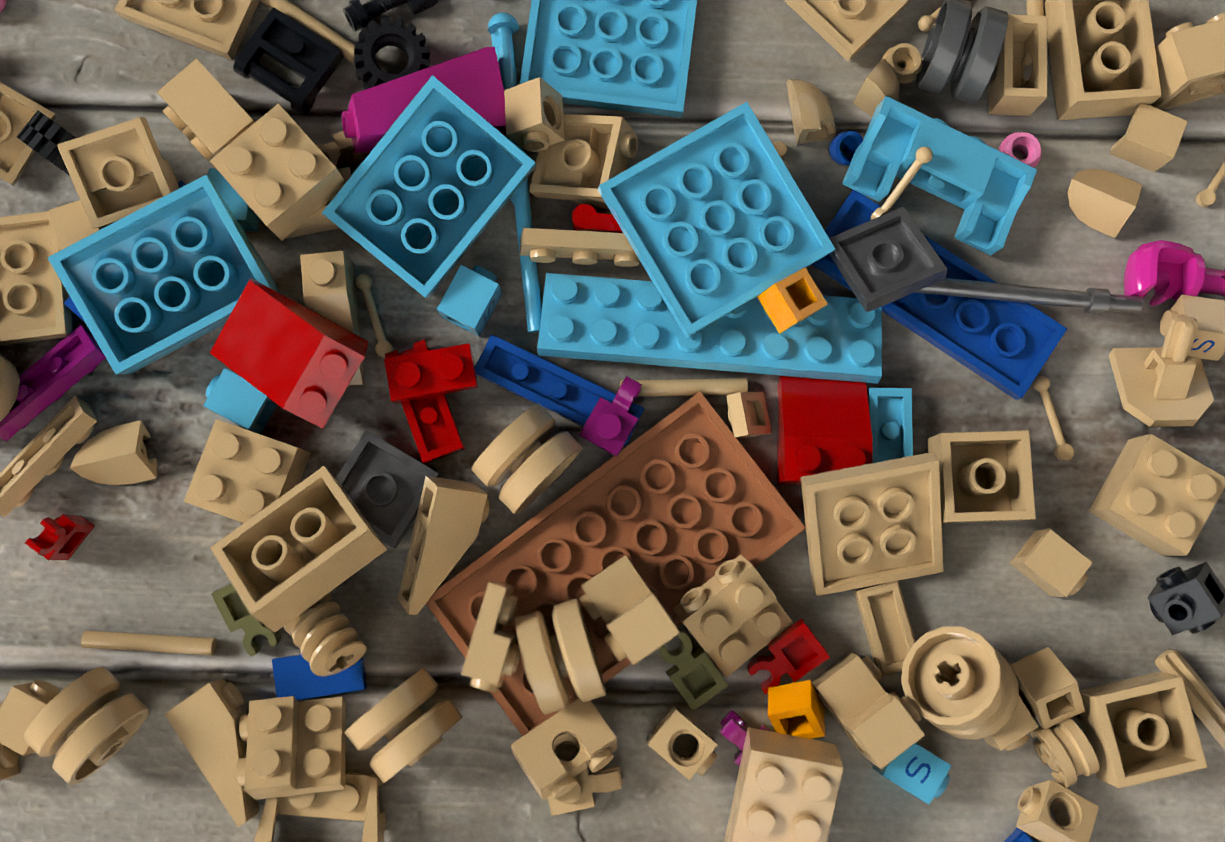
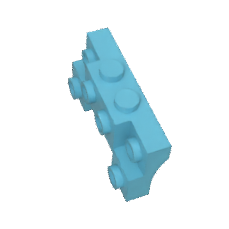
M885 96L875 109L865 137L854 153L842 184L880 202L890 192L895 177L902 179L916 160V151L920 147H929L933 152L932 160L921 166L910 181V184L964 209L954 236L955 239L990 256L1003 248L1015 215L1031 188L1037 169L986 145L980 138L968 136L949 127L941 119L931 118Z

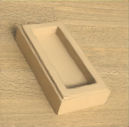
M899 581L854 590L874 664L882 676L902 671L903 662L910 647L916 640Z

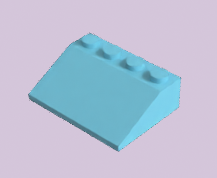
M432 75L324 209L322 214L422 296L427 298L431 297L536 168V162Z
M208 175L196 179L47 257L116 375L132 374L224 325L250 278L281 294L259 253Z

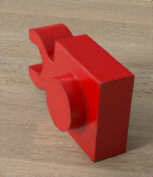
M62 514L61 517H57L54 520L50 517L44 518L40 522L45 527L44 530L37 537L28 538L25 544L47 560L68 561L95 525L83 516Z
M801 618L767 644L772 655L769 657L758 656L752 659L747 665V669L751 676L763 669L771 673L770 677L760 684L764 694H767L769 687L779 686L781 676L788 673L791 679L796 682L829 659L830 656L804 619Z

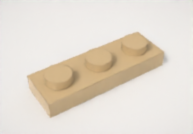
M523 228L520 237V256H530V260L533 262L550 263L555 261V257L572 258V262L579 265L596 264L598 260H614V265L634 267L638 266L640 262L624 233Z
M74 396L0 473L1 516L6 517L15 507L24 505L31 497L34 487L45 475L53 474L61 466L64 455L75 444L84 442L90 436L97 420L87 403Z

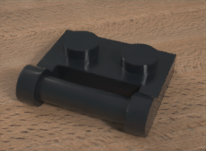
M273 7L235 59L233 70L245 79L253 78L290 102L293 110L301 115H306L314 106L316 96L341 63L344 56L340 49ZM265 53L305 79L300 87L293 86L259 64L263 54Z

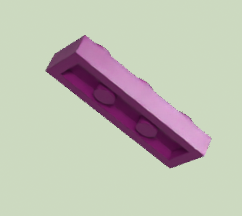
M80 325L19 376L18 397L9 414L0 422V438L8 441L18 431L28 426L37 415L54 401L60 399L68 389L86 374L92 372L106 358L92 333L84 326Z

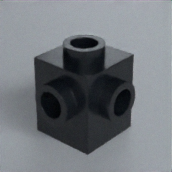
M1207 562L1184 571L1180 567L1165 571L1156 578L1157 584L1147 597L1150 601L1153 615L1159 622L1165 623L1172 635L1189 630L1191 634L1202 632L1211 627L1216 622V619L1222 618L1225 613V588Z

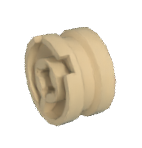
M1071 718L1046 730L1039 726L1030 733L1032 738L1038 737V741L1033 743L1034 748L1043 765L1048 764L1054 771L1051 773V776L1058 784L1067 788L1077 783L1078 776L1084 775L1089 777L1099 772L1098 759L1091 744Z

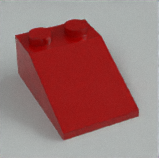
M250 278L213 345L210 354L283 409L323 429L365 358L369 341Z
M778 375L777 484L801 485V477L873 463V438L866 383Z

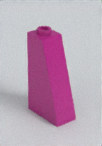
M485 47L352 94L348 110L342 112V127L345 138H352L354 153L371 152L432 75L505 136V94L495 47Z

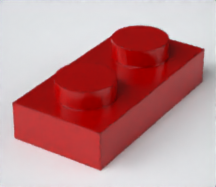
M469 343L384 359L390 399L393 403L478 388L472 348Z

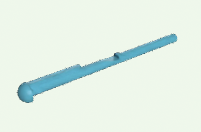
M501 12L495 14L490 19L488 32L491 34L492 47H495L503 88L506 90L517 86L512 34L519 30V24L511 14ZM507 136V138L513 144H515L519 149H521L525 153L523 147H521L519 144H517ZM528 178L511 197V202L515 208L519 255L520 237L523 228H533ZM520 256L528 333H539L542 308L537 262L531 261L530 256Z

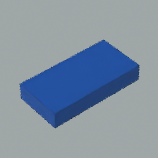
M301 654L272 659L276 698L294 696L297 700L367 688L363 657L348 669L326 677L315 675L310 669L309 662Z

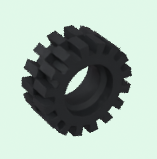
M389 17L381 18L380 25H377L375 21L368 23V30L362 29L360 31L358 41H355L354 67L356 68L358 81L361 79L363 81V88L366 90L428 68L430 65L429 45L425 46L426 38L423 33L417 35L415 25L410 23L406 28L403 26V19L397 17L395 24H389ZM386 46L400 48L408 58L407 67L397 74L384 72L376 63L375 57L378 51Z
M37 110L18 134L17 138L69 175L57 144L75 139L76 137Z

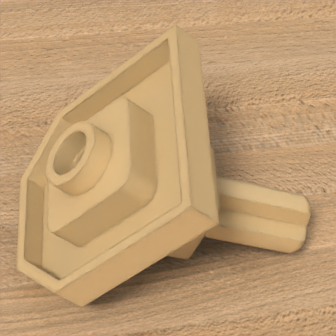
M1186 315L1175 316L1169 323L1163 347L1113 348L1108 355L1123 409L1149 427L1194 426L1214 401L1201 358L1189 356L1199 326L1195 318L1187 317Z

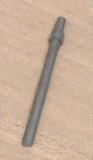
M945 278L915 292L1083 308L1085 313L1105 315L1107 311L1139 314L1143 308V298L1140 296L1110 294L1108 289L1091 287L1086 291Z

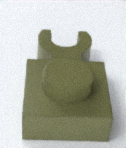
M232 583L211 593L230 633L243 628L245 632L243 646L251 657L260 651L259 644L256 642V635L266 636L271 647L281 641L279 630L274 633L251 616Z
M677 627L680 632L677 635L680 639L679 646L675 650H667L662 645L657 651L666 662L675 664L666 671V674L691 710L694 711L728 687V684L702 647L691 653L692 642L689 636L681 628Z

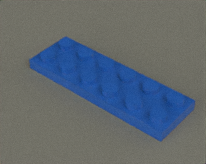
M852 190L825 232L831 238L871 220L873 212L881 206L863 194ZM925 236L946 266V278L997 283ZM830 255L812 264L852 291ZM914 292L881 307L882 312L1015 400L1023 398L1067 330L1066 327L1029 303Z

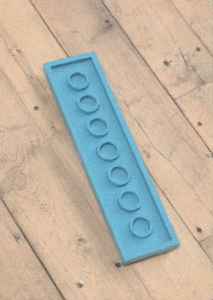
M546 273L537 351L538 356L878 384L882 377V310L879 307L866 313L857 298L823 295L828 305L779 334L756 297L686 338L652 281Z

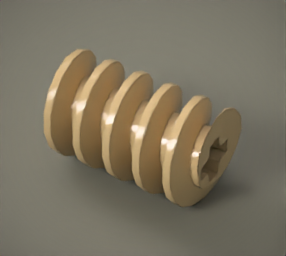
M330 592L284 626L286 632L292 636L293 643L301 650L302 657L309 662L311 671L315 675L323 677L335 675L348 669L363 657L367 649L364 642L356 641L358 637L357 631L354 628H347L349 619L344 614L338 615L340 613V606L335 601H331L332 594Z

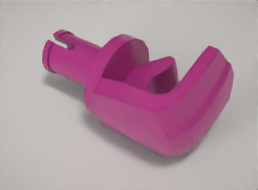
M1154 241L1140 245L1129 256L1124 271V294L1144 298L1154 287L1155 293L1150 301L1151 306L1164 303L1171 297L1177 301L1182 294L1197 296L1201 292L1225 297V270L1205 267L1201 254L1194 253L1190 247L1171 241Z

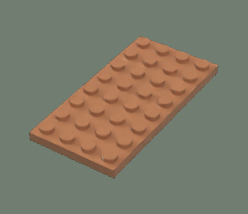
M699 391L621 450L618 457L613 456L438 588L426 605L466 658L488 582L498 581L514 586L512 596L519 598L512 623L502 626V629L517 633L515 618L539 611L545 616L552 636L556 635L552 617L554 606L577 598L605 684L631 664L628 657L621 661L617 659L604 639V635L610 632L602 616L593 620L579 598L586 594L581 587L584 583L626 555L677 628L683 622L672 609L680 604L681 598L689 590L701 587L711 579L720 565L742 555L756 567L806 529V527L738 439L734 438V434ZM521 657L516 672H513L512 676L506 675L502 687L498 688L497 692H490L522 737L559 712L556 711L547 715L542 713L533 688H531ZM566 677L569 692L568 705H570L578 697L570 677Z

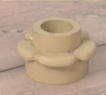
M901 43L893 48H889L882 57L895 69L899 83L902 85L913 82L916 77L915 75L919 74L922 70L920 52L911 44ZM903 62L905 64V67L900 68L898 66V63Z

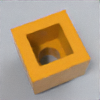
M805 267L773 284L757 296L779 334L828 305Z
M811 679L768 688V717L776 733L808 739L825 737V708Z

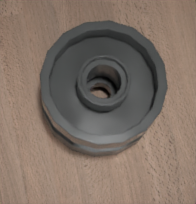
M945 0L924 46L922 70L917 76L916 88L939 94L951 82L950 91L952 99L976 104L989 83L1001 52L1007 31L1008 12L986 6L977 12L971 22L972 8L970 1Z

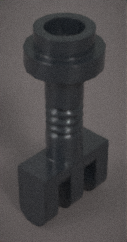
M359 0L348 1L349 6L343 8V11L354 32L360 29L367 31L368 23H370L371 19L382 15L383 12L386 13L390 9H394V7L397 8L407 3L413 15H416L437 4L438 0H371L364 4H361Z

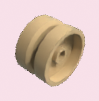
M540 403L532 406L506 427L483 451L471 469L488 487L496 486L512 475L503 485L499 499L515 515L537 499L571 465L583 450V447L567 431L558 433L545 442L554 430L556 421Z
M577 598L554 606L552 617L556 635L553 636L545 616L539 611L515 618L523 667L544 715L567 708L569 692L566 677H570L577 697L583 702L606 695L598 660Z
M943 626L925 633L910 647L903 662L901 684L906 699L914 706L921 717L931 722L941 731L957 739L978 740L995 734L1010 721L1018 704L1019 683L1012 665L984 637L967 628Z
M104 666L97 667L80 676L55 696L33 719L25 731L23 740L42 758L57 754L52 768L69 785L73 786L95 773L120 751L137 733L150 712L133 694L118 697L121 689L120 681Z
M425 668L415 673L388 694L344 732L358 751L367 750L383 736L387 738L389 743L377 752L370 762L371 768L383 783L407 764L411 767L443 740L441 736L463 718L450 699L439 701L425 714L421 711L419 707L436 693L438 684Z

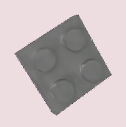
M904 206L829 238L836 249L829 255L866 313L946 278V266Z
M365 430L338 473L336 480L346 490L380 540L392 548H397L417 515L425 477L440 478L441 474Z

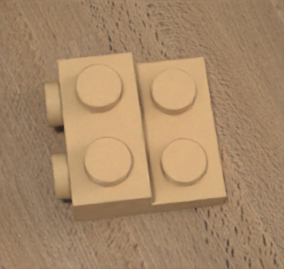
M0 82V179L15 186L36 152L18 139V134L37 110L53 121L57 116L50 110Z
M563 114L565 140L550 145L547 149L538 152L536 168L533 172L529 192L537 198L573 200L577 205L588 204L594 208L609 209L600 195L598 187L600 184L626 170L628 158H635L638 151L637 135L623 117Z
M138 117L57 144L92 229L106 227L179 189L168 159L163 160L146 117Z
M742 555L720 565L711 579L701 587L689 590L681 598L680 604L672 609L726 678L793 624V621L776 600L777 597L755 567Z
M498 581L488 582L461 675L472 678L471 686L489 692H497L498 688L502 687L506 675L512 676L513 672H516L521 657L520 645L516 644L517 633L502 629L503 625L507 626L508 623H512L519 598L512 596L514 586Z
M294 696L249 701V714H242L239 721L241 740L243 742L247 741L246 758H239L236 766L239 786H244V791L255 800L345 789L346 734L344 732L346 731V701L344 698L334 697L298 702Z

